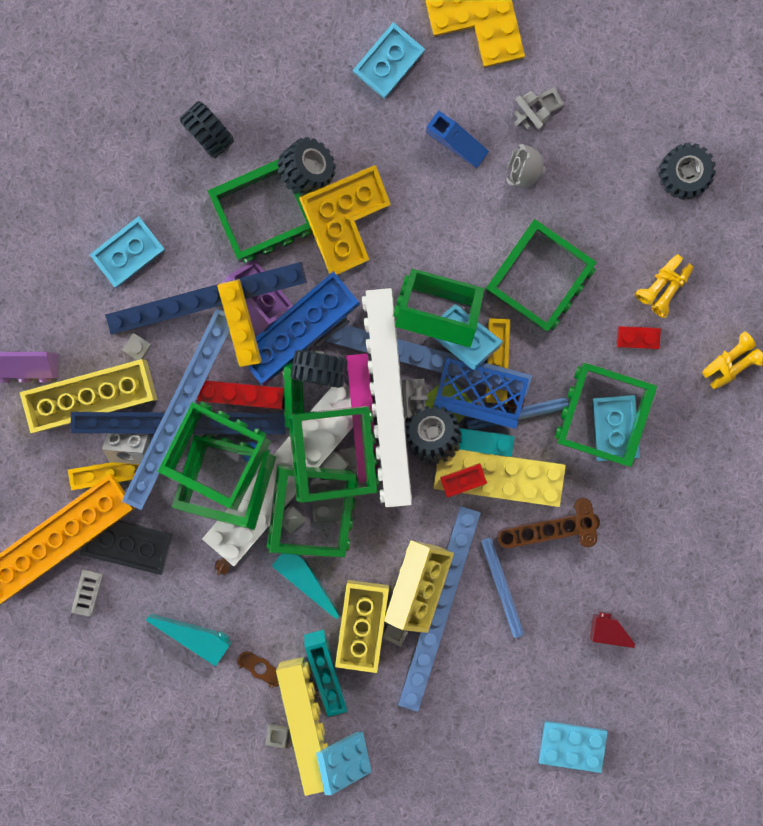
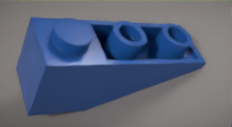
M440 110L437 111L426 127V133L476 169L489 152L458 123Z

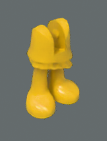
M679 254L675 255L659 270V273L655 275L657 280L650 288L639 289L634 294L643 304L651 305L665 284L670 283L662 296L651 306V310L662 318L668 316L669 302L680 287L683 288L684 284H687L694 268L693 265L688 263L679 275L675 273L674 270L683 259Z
M744 331L740 335L739 343L728 353L724 350L722 355H719L703 370L702 374L705 378L714 374L719 369L723 375L710 383L713 389H718L731 383L732 380L736 379L735 376L751 365L763 367V353L757 348L732 366V361L756 347L755 341L747 332Z

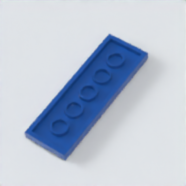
M333 271L256 337L262 361L259 364L248 365L247 367L260 384L265 386L284 370L285 366L293 362L295 351H306L356 309L360 302Z

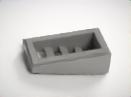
M82 570L72 606V613L90 617L95 614L103 578L102 573ZM85 578L95 579L96 583L87 582ZM84 586L94 588V591L84 590L83 588ZM82 595L91 596L92 599L89 600L81 597ZM80 603L90 606L89 608L80 607Z

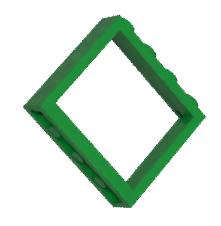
M280 159L207 190L239 262L244 261V263L253 261L256 259L255 256L260 253L267 255L275 251L274 247L282 244L285 247L292 244L294 238L299 236L306 238L308 235L313 234L299 199L301 197L299 192L294 194L305 218V224L244 251H241L219 199L277 174L280 168L277 166V162Z
M534 219L485 290L544 332H548L550 329L553 331L560 322L557 319L562 312L565 314L571 307L572 303L569 301L573 295L578 296L584 288L582 283L585 278L590 279L596 271L594 265L597 262ZM536 230L586 264L547 322L496 288Z
M412 268L410 275H405L395 306L393 317L397 319L394 327L471 348L477 329L484 288ZM412 290L470 305L467 324L407 307Z
M582 363L581 367L577 366L573 378H576L575 386H570L567 398L570 401L568 407L564 406L560 418L564 420L561 427L557 426L554 436L557 439L556 444L620 465L632 467L657 386L588 363ZM587 372L644 389L623 457L566 439Z
M192 402L157 472L229 509L237 511L271 440L265 438L266 433L256 428L254 431L248 430V424L238 419L235 423L230 421V415L221 411H218L216 414L211 411V406L203 402L200 405ZM202 414L258 441L231 498L175 470Z
M368 406L288 414L297 501L303 503L377 493V487L379 486V478L375 474L377 456L373 453L375 435L371 431L370 424L373 422V414ZM360 414L367 486L309 494L302 421Z
M204 434L203 437L194 435L183 474L197 480L207 447L251 457L254 449L251 448L252 445L239 442V445L233 444L232 440L221 438L220 441L215 440V437L209 434ZM267 449L261 461L245 518L190 504L194 490L181 483L178 485L172 508L255 531L276 456L272 455L270 450Z
M277 464L267 542L269 552L345 558L346 551L350 549L348 533L353 527L351 510L355 509L356 504L353 496L344 497L338 547L280 543L288 476H294L293 465ZM306 467L307 477L346 480L345 489L358 487V477H356L352 470Z

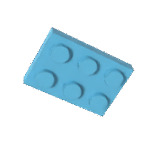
M393 22L353 69V73L385 99L424 54L425 49Z
M138 216L93 251L90 256L112 285L118 288L162 254L165 248L141 217Z
M454 304L441 317L467 324L469 314ZM479 322L471 348L434 338L473 370L478 368L497 351L503 342Z
M635 395L592 398L596 449L623 457L636 417ZM639 445L635 454V458H640ZM596 457V460H597V461H608V460H605V459Z
M545 721L539 764L602 773L608 731Z
M355 732L316 753L325 795H333L371 773L363 732Z

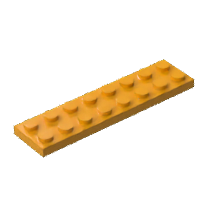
M109 474L0 553V604L5 603L135 510V507L122 502L125 492L113 474Z

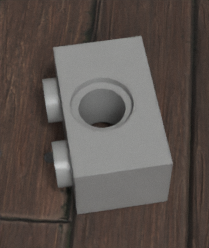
M107 433L102 450L109 462L140 465L151 440L146 434Z

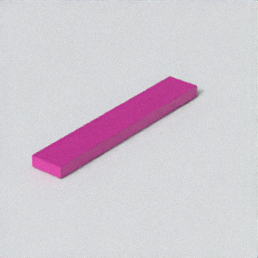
M368 353L346 355L351 407L368 406L369 410L372 411L373 402L370 391L371 381L368 369ZM360 414L352 415L358 482L363 483L366 482ZM373 417V422L370 423V424H371V431L374 432V425H375V423H374V417ZM375 438V444H373V453L376 454L377 444ZM377 460V465L375 466V474L378 475L379 465Z

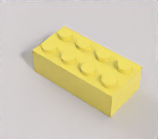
M411 540L406 550V556L400 569L384 621L401 630L428 633L454 553L436 545Z
M354 580L347 581L335 667L377 673L389 585Z

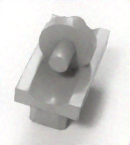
M533 91L525 94L523 97L519 95L515 100L525 111V114H522L519 109L516 110L514 114L518 119L514 124L517 127L523 124L528 129L531 127V124L527 119L530 118L535 126L542 130L545 127L544 123L552 115L545 107H542L536 113L533 112L531 107L539 101Z
M424 379L403 380L405 418H410L412 414L414 416L417 415V410H425V400H428V395H425Z

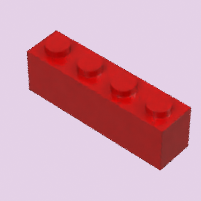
M205 380L198 394L197 401L284 409L285 399L283 396L284 388Z

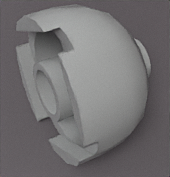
M519 144L520 149H514L510 156L507 169L512 167L510 178L506 177L509 185L527 188L543 177L545 166L543 158L537 149Z

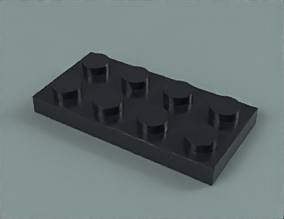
M119 520L84 545L80 555L162 575L173 534Z

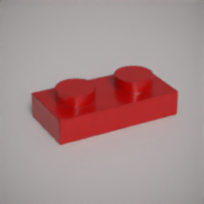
M618 326L617 347L660 349L661 328Z
M480 463L440 477L447 498L488 484Z

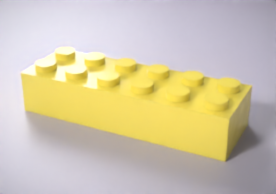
M144 359L20 392L30 433H39L71 424V412H116L158 400L148 362Z
M465 450L454 451L455 456L453 458L449 456L447 457L448 461L443 462V460H440L439 464H436L433 489L444 490L440 477L480 463L488 484L462 493L560 507L566 467L564 464Z
M304 657L279 663L276 673L304 794L306 796L324 792L316 753L328 747V743L324 744V724L319 723V715H321L319 703L314 702L316 690L314 682L309 680L311 674L310 664L305 662Z

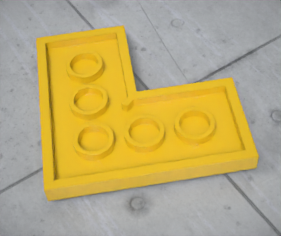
M425 0L434 37L475 28L484 68L525 58L512 0Z
M376 165L299 197L329 274L334 271L338 275L369 260L355 220L391 205Z

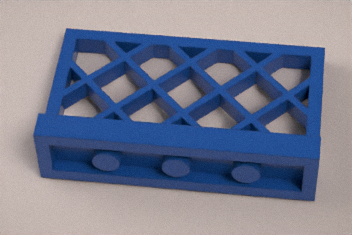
M446 358L434 405H438V409L445 407L447 411L450 410L453 413L516 429L529 379L479 366L475 370H479L483 378L472 384L466 373L473 369L470 368L464 371L462 366L470 367L463 361ZM449 364L458 365L463 373L452 379L448 373ZM483 372H487V373H491V374H489V375H487V376L485 377V375H484ZM494 374L499 375L503 384L492 389L487 378ZM446 375H447L448 378H449V381L445 383V379H446ZM464 375L470 386L459 392L454 380ZM503 377L510 378V380L506 382ZM485 380L491 391L480 397L474 386ZM514 380L522 381V390L513 395L507 384ZM452 383L457 394L452 397L441 395L443 387ZM506 386L511 397L500 402L495 391ZM470 388L473 389L478 398L471 403L466 402L461 395ZM492 393L498 404L489 408L484 405L482 399ZM459 395V397L461 398V400L454 399V398ZM520 395L519 401L517 402L515 397ZM513 399L517 405L515 414L506 412L502 404ZM480 401L481 405H477L474 403ZM500 406L502 411L496 410L495 408Z

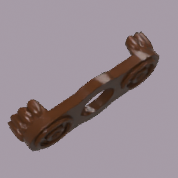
M582 497L574 502L573 507L576 510V527L579 530L580 545L589 548L597 543V520L594 517L591 501ZM589 517L592 520V526L589 529L581 527L580 521L582 518Z
M250 651L242 652L238 656L237 662L240 668L244 667L254 677L264 680L268 683L269 687L279 686L276 673L277 668L272 666L267 659L260 658ZM259 662L266 665V672L263 674H258L255 671V665Z

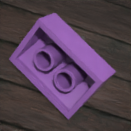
M253 260L228 275L222 283L261 273L264 270L256 260ZM281 290L245 299L256 336L293 306Z
M0 352V383H10V379H18V383H31V379H39V383H52L53 378H58L57 353Z

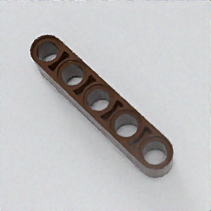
M576 514L505 527L498 531L497 541L504 548H513L579 535V530L576 527L577 517ZM594 514V517L597 520V530L600 526V519L596 514ZM586 517L582 518L580 521L581 527L589 529L590 527H586L584 524ZM572 520L573 528L570 531H565L563 528L564 523ZM551 524L553 526L552 533L544 535L543 527ZM527 528L532 529V537L524 539L522 537L523 530ZM506 532L512 534V540L509 543L501 541L502 535Z

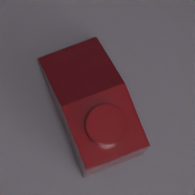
M599 611V615L593 614L590 633L592 642L635 648V643L618 620L612 617V613Z

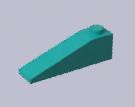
M460 429L462 443H459V450L512 457L515 436Z
M282 553L273 563L272 567L337 620L340 612L306 558L299 554Z
M150 614L146 619L147 622L214 666H217L232 643L229 640L230 637L222 631L216 632L215 630L155 614Z
M325 630L305 634V650L327 716L330 717L348 712Z

